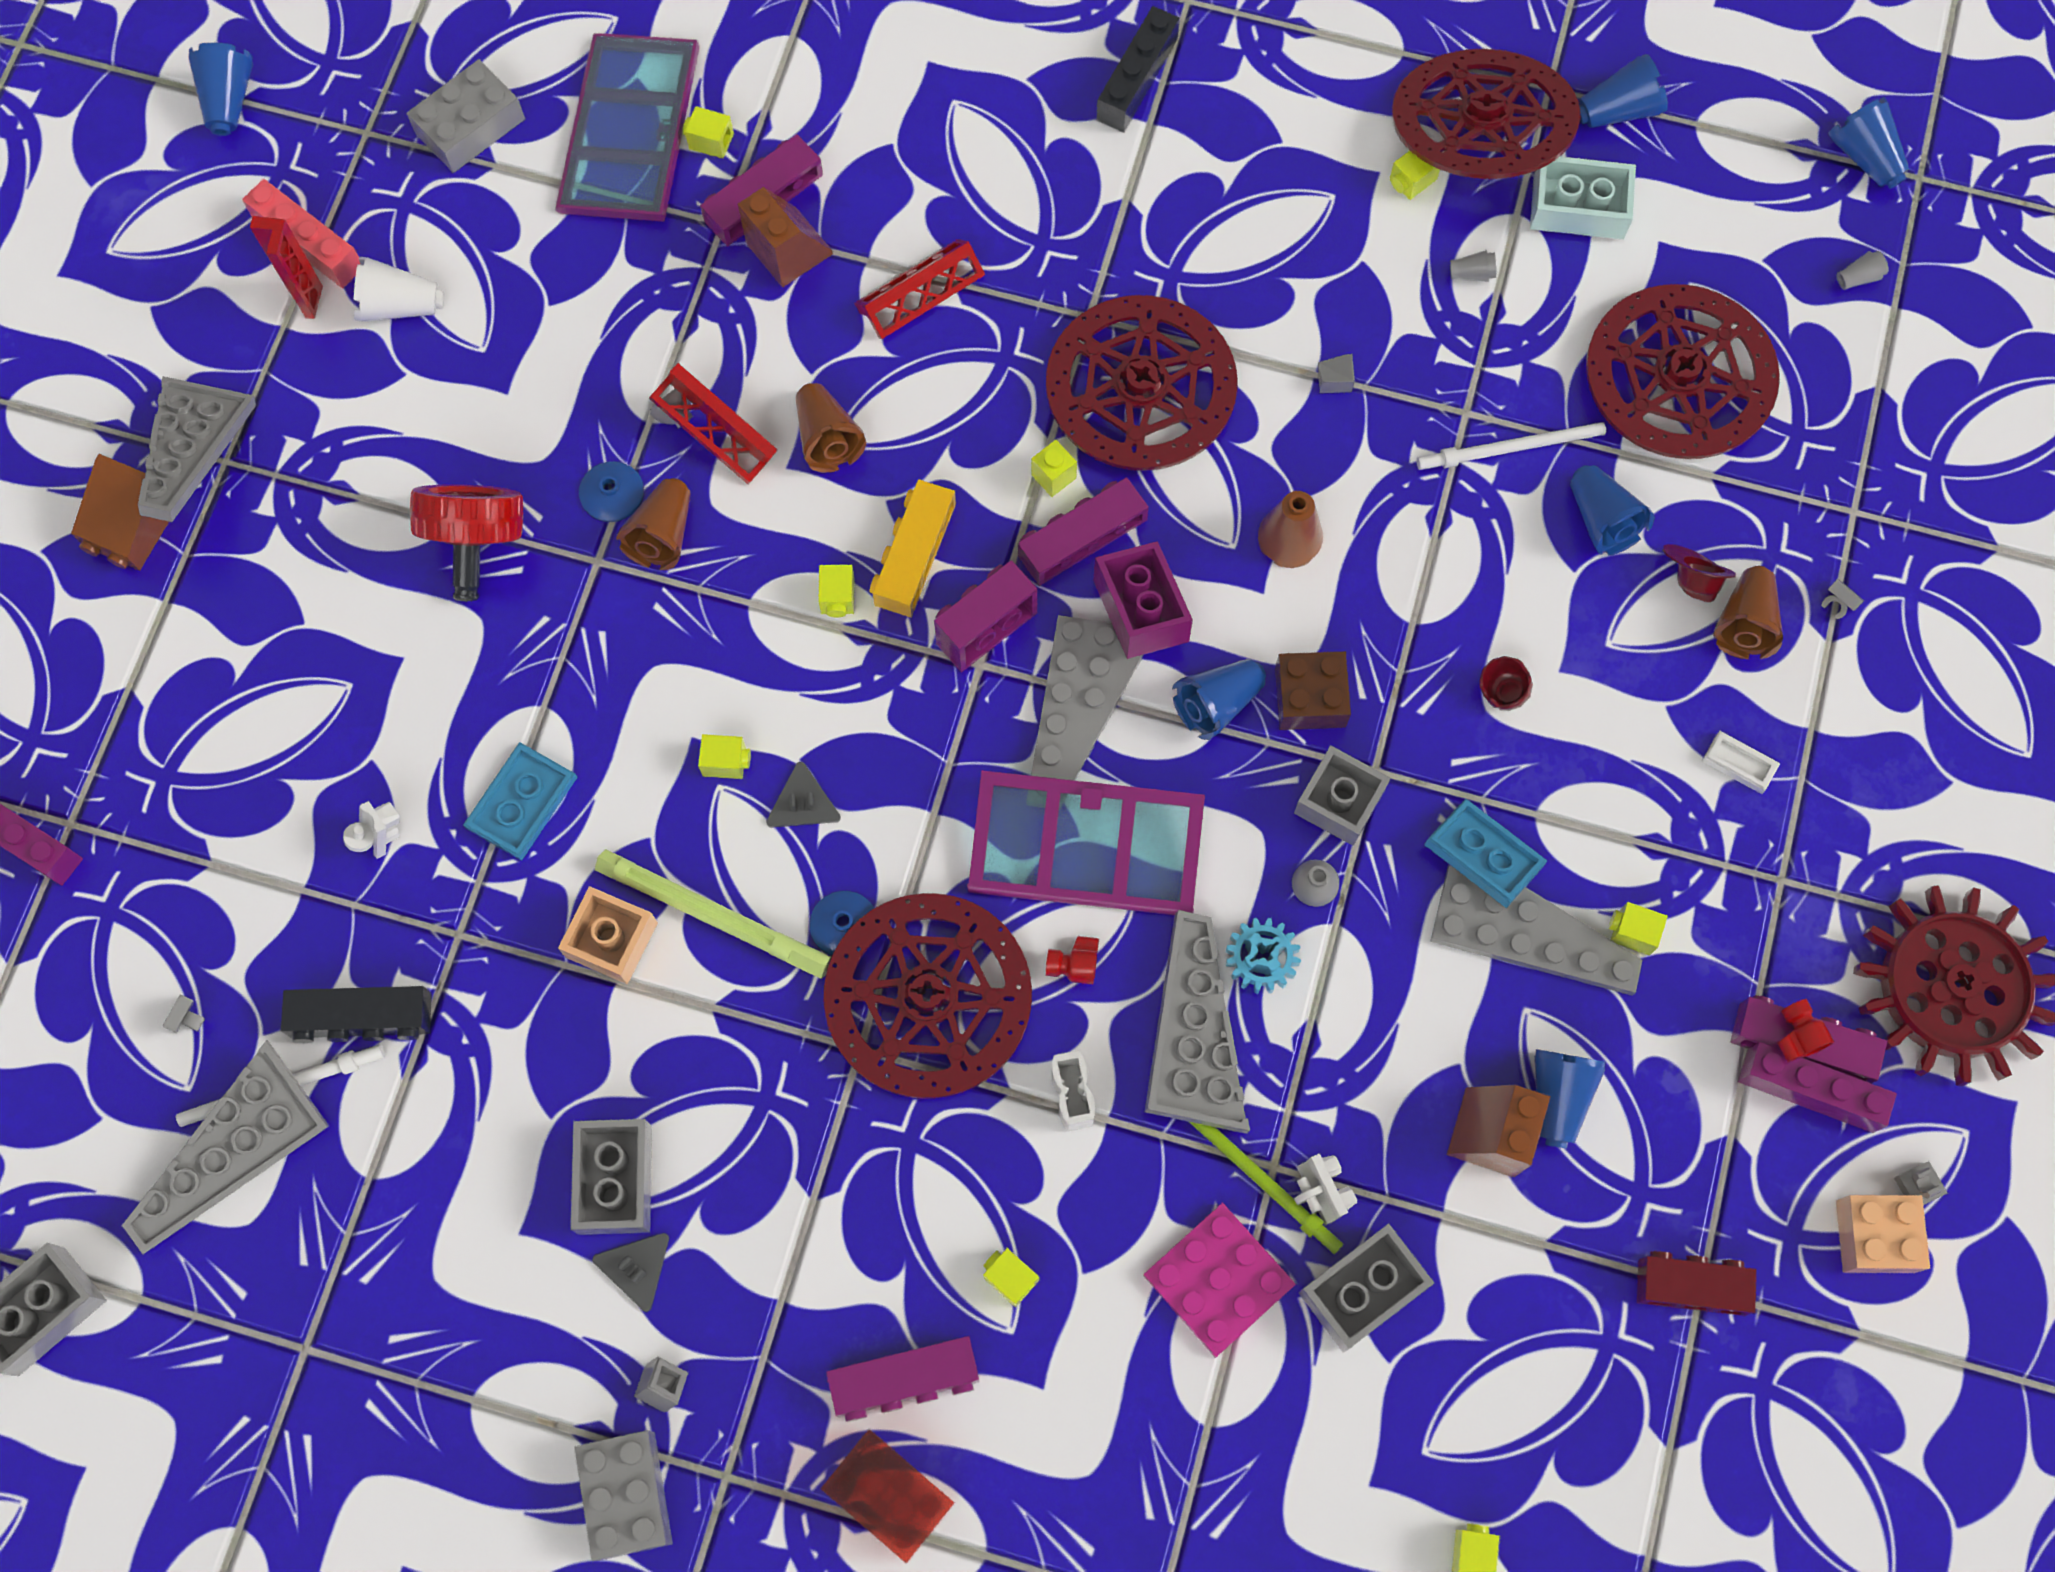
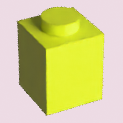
M695 106L691 117L686 118L683 126V135L686 136L689 149L724 159L734 135L731 117Z
M1408 151L1393 163L1389 180L1397 192L1403 193L1411 200L1438 179L1440 169L1427 164L1411 151Z
M1054 440L1031 458V475L1053 497L1076 479L1077 461L1057 440Z
M819 565L818 602L821 614H827V616L834 618L844 617L846 614H854L855 577L852 565Z
M702 734L698 764L702 776L743 779L744 768L749 769L751 761V750L746 748L743 737Z
M1627 902L1620 911L1615 910L1608 927V929L1613 930L1611 941L1650 956L1659 947L1668 916Z
M1008 1248L1002 1254L996 1250L983 1265L987 1270L983 1274V1278L1015 1308L1039 1282L1040 1277Z
M1467 1523L1466 1530H1456L1452 1572H1496L1500 1536L1489 1534L1488 1526Z

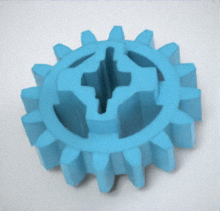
M1254 918L1251 928L1244 923L1240 925L1241 935L1234 932L1231 934L1230 940L1235 945H1227L1225 953L1233 955V957L1226 960V967H1235L1231 978L1236 979L1241 976L1243 978L1241 985L1243 989L1249 984H1253L1254 993L1258 994L1261 986H1266L1268 993L1271 994L1276 983L1282 989L1286 987L1287 981L1285 976L1294 979L1297 972L1292 967L1299 966L1301 959L1293 955L1298 953L1301 948L1297 944L1291 945L1295 934L1291 932L1285 935L1283 933L1285 924L1281 923L1277 928L1272 927L1271 918L1267 919L1265 925H1260L1259 920ZM1260 935H1267L1273 937V939L1262 938ZM1243 943H1245V948L1249 953L1248 956L1245 957L1243 961H1241L1240 949ZM1258 951L1262 954L1271 952L1268 961L1265 958L1255 960ZM1285 951L1286 961L1284 967L1281 968L1278 955ZM1252 973H1262L1265 974L1266 977L1256 976Z

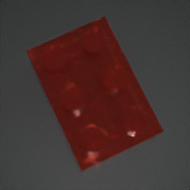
M871 1429L867 1430L820 1488L906 1564L911 1561L956 1504Z

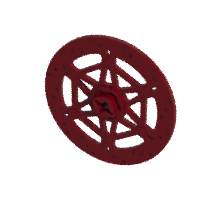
M1468 49L1435 57L1411 71L1403 79L1395 93L1392 106V120L1395 131L1402 143L1415 156L1427 164L1463 177L1502 179L1539 170L1564 154L1578 132L1580 107L1576 94L1568 82L1559 73L1542 62L1522 54L1504 50ZM1494 69L1510 72L1513 75L1505 77L1471 74L1468 70ZM1445 76L1451 78L1452 81L1432 99L1420 98L1422 93L1435 81ZM1479 83L1499 86L1492 90H1486ZM1532 83L1539 86L1550 98L1554 110L1543 109L1527 86ZM1465 85H1468L1474 92L1468 94ZM1455 89L1458 90L1461 99L1443 100ZM1509 89H1513L1508 97L1502 94ZM1519 95H1522L1530 107L1513 103ZM1453 108H1457V109H1458L1457 112L1451 111V110H1446V109H1453ZM1516 113L1525 116L1514 117L1513 114ZM1418 115L1430 117L1444 138L1441 142H1435L1424 132L1418 122ZM1441 118L1458 122L1452 130H1448ZM1529 125L1518 136H1514L1511 126ZM1540 126L1553 128L1549 135L1533 148L1524 150L1520 146ZM1463 128L1469 130L1468 133L1458 137ZM1503 131L1507 141H1504L1497 133ZM1479 135H1485L1491 142L1472 140ZM1468 149L1501 152L1504 157H1472L1457 153V151Z
M1659 285L1640 290L1622 299L1599 322L1591 338L1586 359L1589 389L1595 404L1606 421L1624 438L1635 445L1658 455L1671 458H1709L1737 448L1749 440L1768 419L1778 396L1780 383L1779 363L1773 344L1760 323L1745 308L1732 299L1718 292L1693 285ZM1681 308L1699 311L1716 318L1722 325L1715 329L1676 317L1674 309ZM1649 313L1654 314L1656 323L1632 344L1628 345L1618 340L1622 332L1635 320ZM1734 324H1736V325H1737L1736 328H1734V329L1731 328V326H1733ZM1667 328L1672 330L1679 344L1669 345ZM1682 329L1706 335V337L1694 344H1689ZM1655 333L1660 334L1661 350L1640 347ZM1735 338H1739L1748 351L1753 366L1754 380L1741 377L1730 343ZM1713 341L1717 342V346L1709 356H1706L1699 350ZM1720 352L1725 353L1731 374L1712 365V362ZM1635 356L1655 358V365L1647 364L1635 358ZM1671 357L1666 369L1663 372L1667 358ZM1612 361L1623 363L1635 398L1629 404L1623 401L1615 386L1612 375ZM1634 368L1654 377L1645 390L1640 388ZM1701 370H1702V373H1701L1700 378H1699V382H1698L1697 385H1695L1694 382L1696 381L1698 375L1700 374V372H1701ZM1711 375L1730 383L1731 386L1710 383ZM1657 385L1666 391L1653 400L1647 398ZM1704 391L1725 394L1712 408H1706ZM1696 396L1698 414L1694 413L1686 397ZM1676 397L1685 414L1660 407L1659 405ZM1734 397L1747 400V406L1733 421L1719 429L1711 427L1709 419ZM1630 413H1633L1632 417H1627ZM1651 413L1688 424L1692 434H1678L1659 429L1644 421L1643 417Z
M1150 295L1114 298L1097 304L1080 314L1064 329L1057 339L1049 357L1046 372V391L1049 407L1055 421L1065 436L1085 454L1100 462L1118 468L1142 471L1158 470L1181 464L1209 447L1224 430L1232 415L1238 386L1234 357L1218 329L1194 309L1174 300ZM1147 313H1151V318H1147ZM1127 320L1139 321L1138 329L1100 343L1092 337L1112 324ZM1162 322L1176 327L1190 336L1200 348L1189 352L1157 331V324ZM1144 339H1149L1150 356L1139 355ZM1136 340L1131 356H1126L1111 349L1128 341ZM1157 342H1160L1179 356L1158 359ZM1083 354L1089 358L1086 393L1074 397L1070 387L1071 370L1076 356ZM1101 356H1107L1121 364L1117 369H1113ZM1187 364V366L1172 375H1169L1166 367ZM1099 366L1112 379L1098 388H1093L1095 367ZM1209 367L1213 376V393L1208 408L1202 410L1194 405L1197 371ZM1189 375V394L1185 398L1172 384ZM1111 389H1114L1117 397L1102 400L1096 399ZM1169 394L1183 408L1179 409L1162 400ZM1124 404L1127 421L1123 422L1104 408ZM1154 407L1173 415L1151 425L1148 424L1152 408ZM1133 408L1144 409L1139 426L1134 425ZM1091 412L1096 413L1126 433V441L1121 443L1102 435L1091 427L1083 416ZM1181 421L1192 427L1188 432L1171 441L1156 445H1146L1144 443L1146 435ZM1133 446H1136V452H1132Z
M921 893L896 898L881 904L861 917L847 931L836 947L827 969L824 984V1009L828 1028L837 1048L849 1065L858 1074L881 1089L897 1095L919 1099H935L960 1094L980 1085L997 1073L1008 1062L1019 1046L1028 1025L1032 1005V984L1027 961L1021 947L1007 927L986 909L973 902L937 893ZM890 920L895 922L896 928L891 927ZM939 920L960 926V930L954 938L909 935L905 926L913 921ZM973 925H976L977 927L974 932L970 933L969 930ZM886 935L891 942V946L871 975L865 981L853 979L854 972L863 954L879 937ZM977 941H983L996 957L1005 980L1003 988L990 987L972 952V948ZM918 944L946 946V949L932 963H929L916 946ZM906 947L920 963L919 966L911 970L907 969L902 951ZM957 950L960 952L952 971L948 972L940 965ZM896 956L902 977L878 980V977L891 958ZM965 960L970 962L980 982L979 986L957 981ZM946 980L950 987L943 985L942 982ZM850 988L852 989V991L843 992L842 989ZM898 988L896 999L874 994L875 989ZM926 989H932L933 995H931L930 1001H924L923 994H925ZM959 991H965L981 995L982 999L960 1003L958 1002ZM1004 998H1014V1001H1005ZM854 1001H862L867 1004L884 1039L877 1050H873L868 1046L855 1025L851 1012V1003ZM905 1002L913 1004L914 1008L909 1009ZM878 1003L899 1008V1012L890 1030L886 1029L875 1006ZM978 1009V1013L963 1034H960L954 1013L956 1011ZM989 1009L1002 1010L1003 1016L993 1037L980 1052L971 1056L965 1045ZM920 1013H921V1014H924V1015H933V1016L925 1017V1016H921ZM907 1017L916 1024L900 1040L896 1039L904 1018ZM944 1020H948L954 1038V1041L951 1043L946 1040L936 1027L938 1023ZM924 1027H928L940 1045H911L909 1042ZM902 1052L947 1055L951 1066L938 1071H916L897 1066L895 1061ZM883 1057L886 1058V1060H885V1062L883 1063V1065H882V1066H878V1063L880 1062V1060H881ZM961 1062L965 1063L967 1067L966 1071L962 1069L960 1065Z

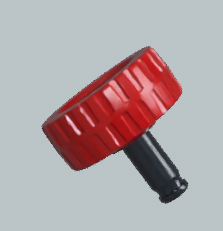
M457 484L420 486L411 491L410 528L412 534L418 538L453 545V586L455 588L453 598L455 600L476 601L480 597L478 593L480 585V545L512 542L521 538L523 529V497L520 492L500 487Z

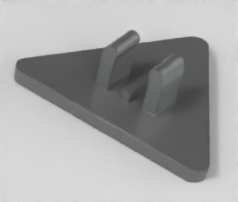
M798 762L766 823L770 828L838 823L841 820V816L804 762Z
M662 1233L595 1255L592 1261L644 1312H649L652 1309L669 1243V1236L666 1233Z

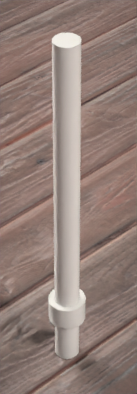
M1604 422L1458 450L1455 447L1441 449L1440 453L1417 457V467L1419 470L1438 466L1450 468L1458 466L1459 462L1606 434V426Z
M381 1044L356 1053L351 1050L339 1054L338 1059L295 1073L293 1076L300 1086L341 1072L346 1075L357 1071L361 1065L384 1058L385 1053ZM219 1100L176 1114L178 1125L183 1127L204 1120Z

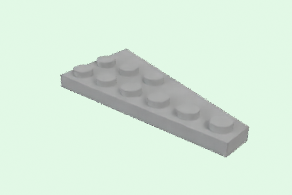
M162 376V391L158 397L159 407L157 414H155L151 433L150 454L146 460V475L142 480L138 501L140 515L173 522L255 408L254 395Z
M1058 615L1031 776L1077 780L1079 772L1090 756L1098 737L1108 723L1135 669L1139 666L1143 655L1129 659L1126 658L1112 623ZM1028 790L1027 806L1045 808L1047 792ZM1061 793L1059 811L1069 794Z
M1448 864L1430 942L1632 996L1636 993L1642 959L1526 887L1508 908H1505Z
M1178 910L1174 916L1145 1112L1247 1134L1250 1131V1127L1244 1112V1094L1239 1084L1236 1067L1238 1061L1229 1012L1228 1010L1226 1011L1223 993L1225 990L1223 979L1220 980L1217 963L1218 952L1212 919L1208 916Z
M268 1040L264 1042L229 1090L218 1101L176 1158L165 1169L162 1176L123 1223V1228L142 1254L155 1247L329 1127Z

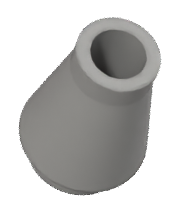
M1487 250L1457 260H1450L1451 279L1489 282V279L1496 278L1495 252L1487 253Z
M1868 251L1847 268L1838 272L1836 277L1840 287L1846 290L1850 287L1882 280L1883 275L1888 273L1889 268L1884 255L1880 251L1873 253Z

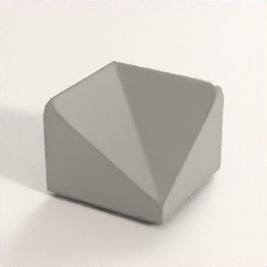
M1345 354L1318 362L1320 393L1352 392L1355 382L1352 354Z
M657 1356L645 1365L634 1397L662 1412H667L678 1404L688 1372Z

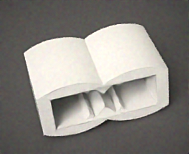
M1079 1050L1054 1055L1052 1061V1081L1055 1090L1060 1096L1059 1115L1067 1131L1092 1127L1095 1117L1094 1097L1087 1086L1088 1068Z

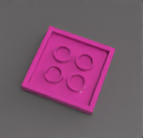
M1224 1203L1220 1204L1143 1274L1145 1279L1215 1358L1296 1285Z

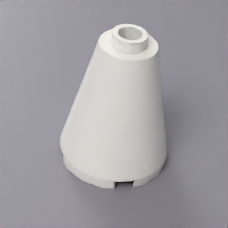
M359 257L361 265L357 264L354 287V300L359 302V310L354 309L355 320L373 321L435 315L436 308L442 309L443 290L438 289L437 282L367 257Z

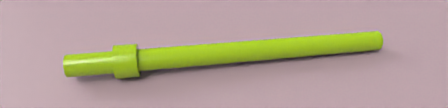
M1189 1122L1301 1224L1300 1229L1310 1238L1313 1235L1334 1255L1344 1245L1322 1225L1324 1221L1315 1213L1310 1214L1304 1207L1297 1205L1293 1197L1216 1127Z

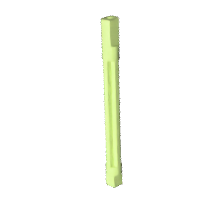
M607 849L597 857L595 871L622 884L633 887L820 979L826 975L832 957L642 868Z

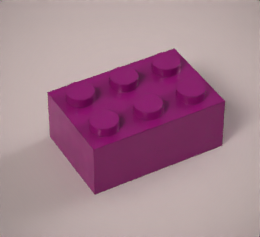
M1158 541L1095 558L1093 581L1127 659L1189 642L1193 619Z
M1012 560L1004 566H996L990 571L984 582L979 586L976 584L970 586L962 594V599L953 606L950 604L946 605L936 614V619L934 620L936 644L962 673L1037 614V587Z

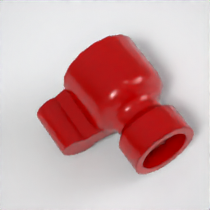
M1078 936L1069 954H1064L1061 950L1048 949L1045 976L1058 977L1064 974L1071 982L1093 985L1099 938Z
M1807 999L1795 1002L1781 1010L1786 1022L1793 1025V1031L1777 1043L1787 1062L1813 1055L1835 1042L1825 1023L1812 1017L1813 1009Z

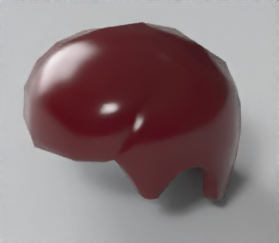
M1502 656L1492 659L1482 669L1479 680L1481 691L1488 703L1501 711H1511L1520 708L1531 697L1533 687L1531 675L1523 662L1517 658Z

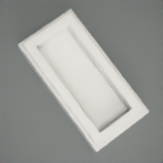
M1722 731L1716 734L1702 759V762L1760 794L1766 791L1780 765L1779 762Z

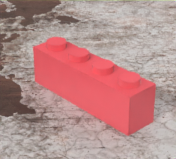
M262 179L242 199L252 217L285 219L310 264L342 289L356 276L357 264H361L354 247L267 180Z

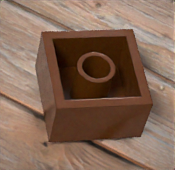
M1346 651L1279 654L1275 666L1279 730L1346 728L1351 716Z

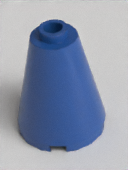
M201 43L199 44V50L194 51L192 47L189 49L188 59L204 125L213 134L229 135L238 126L253 66V56L245 49L244 54L235 52V46L231 44Z
M1649 55L1638 56L1579 99L1580 123L1582 125L1586 123L1589 128L1657 116L1667 111L1666 91L1664 86L1659 88L1656 78L1660 74Z
M1885 97L1872 101L1848 116L1845 122L1846 125L1842 128L1837 124L1828 132L1831 140L1880 187L1888 185L1891 189L1907 179L1905 173L1909 170V166Z
M1594 465L1582 466L1575 471L1570 486L1593 546L1599 554L1602 555V551H1606L1608 555L1623 552L1641 540L1638 534L1644 528L1647 531L1651 529L1655 520L1652 510L1599 467Z
M1245 659L1181 678L1172 687V690L1177 688V695L1173 697L1174 706L1179 717L1190 731L1196 728L1202 733L1198 736L1200 739L1210 740L1217 736L1264 688L1266 672L1260 663L1254 662L1251 659Z
M1536 1049L1534 1056L1536 1092L1551 1096L1540 1137L1546 1138L1545 1145L1567 1149L1568 1142L1575 1143L1606 1070V1062Z

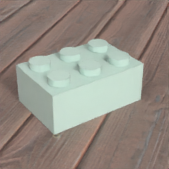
M1559 157L1549 165L1536 170L1533 181L1530 229L1624 239L1633 220L1636 165Z

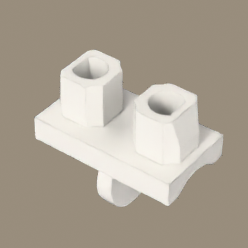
M369 801L359 805V823H353L345 829L343 836L345 846L354 852H363L373 845L376 859L386 855V844L399 838L396 824L400 823V817L390 802L375 809Z
M1317 1154L1297 1166L1302 1177L1297 1181L1302 1194L1296 1196L1294 1200L1297 1205L1307 1202L1312 1214L1318 1212L1324 1221V1225L1341 1218L1348 1213L1347 1210L1357 1203V1198L1351 1188L1347 1186L1337 1190L1332 1178L1342 1173L1336 1156L1322 1158L1320 1154Z

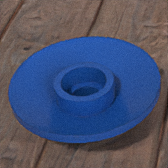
M605 462L593 467L583 477L579 488V498L585 511L593 518L604 522H616L631 516L641 505L644 496V486L639 474L631 466L621 462ZM608 484H615L611 490L604 489Z
M838 891L824 897L815 906L810 918V932L815 944L824 953L833 956L843 936L861 917L874 909L873 905L862 895L851 891ZM839 917H848L849 923L843 927L837 925Z

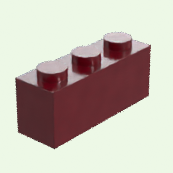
M1650 1251V1256L1638 1260L1637 1303L1747 1316L1754 1314L1756 1310V1269L1745 1268V1262L1739 1260H1722V1265L1708 1263V1257L1688 1255L1686 1260L1672 1259V1253Z

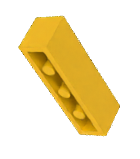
M919 479L914 490H908L904 501L906 511L903 518H897L893 528V536L895 538L892 546L887 545L882 555L881 564L884 565L880 575L875 574L871 582L870 593H873L875 606L912 618L956 506L954 490Z

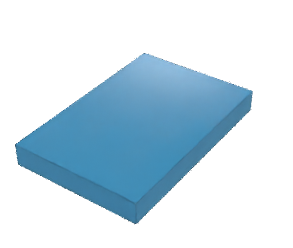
M519 742L463 826L522 861L577 779V775Z
M1467 799L1452 812L1425 843L1426 847L1505 908H1508L1547 862L1545 858Z

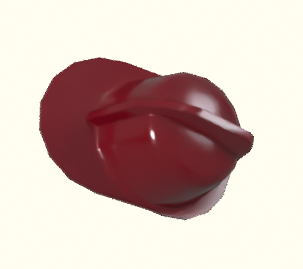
M1673 544L1663 546V552L1678 563V585L1685 594L1707 603L1713 602L1721 591L1726 578L1736 577L1734 571L1717 565L1691 549Z

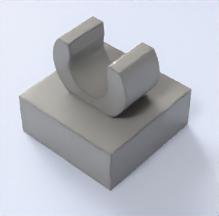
M1837 579L1828 589L1834 595L1826 597L1821 606L1826 608L1832 601L1839 602L1841 610L1836 614L1835 618L1840 619L1846 615L1848 607L1855 611L1864 600Z
M180 994L162 1026L176 1034L182 1024L198 1032L205 1019L191 1012L190 1009L194 1001Z
M1930 1161L1894 1177L1903 1195H1922L1923 1205L1948 1193Z

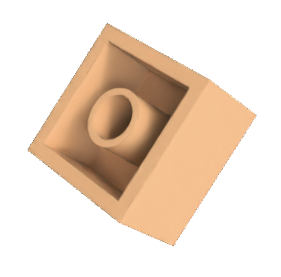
M589 886L558 949L567 959L628 985L658 922L651 912Z
M1849 1195L1836 1201L1843 1273H1917L1930 1269L1922 1195Z

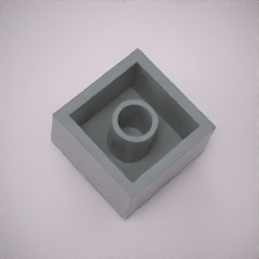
M1330 745L1300 797L1294 814L1354 846L1391 778Z

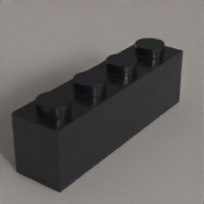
M1155 6L1151 7L1098 98V122L1123 133L1125 132L1178 40L1180 17Z
M424 986L283 990L281 1032L292 1038V1041L296 1043H312L314 1038L327 1037V1040L331 1042H347L351 1036H362V1039L366 1041H382L385 1035H397V1038L401 1040L419 1039V1034H430L432 993Z

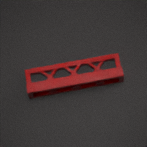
M253 216L250 228L305 318L315 319L323 285L285 219Z
M957 239L856 301L855 305L860 314L868 317L878 338L883 339L980 279L985 273L969 241ZM967 257L974 272L965 278L955 276L958 262ZM950 268L949 274L944 273V271ZM937 275L947 277L944 291L939 294L929 292L934 277ZM954 279L959 280L957 283L953 284ZM924 284L923 290L917 289L918 287ZM912 291L922 293L918 307L913 310L903 308L905 297L908 293ZM928 295L933 297V298L929 299L928 301H926ZM898 300L897 306L891 305ZM886 307L895 309L892 323L883 328L876 313ZM902 312L907 313L904 316L900 317Z
M679 363L674 366L667 378L649 397L655 405L748 485L778 451L777 448ZM669 385H672L681 393L682 405H669L660 395ZM687 399H688L692 404L687 405ZM683 410V416L680 415L677 411ZM688 410L702 411L706 415L707 427H694L688 420ZM711 420L718 426H712ZM725 431L731 437L732 448L720 449L713 442V432ZM701 432H707L708 438ZM736 442L743 448H737ZM737 453H750L759 461L749 474L738 465ZM727 454H732L733 460Z

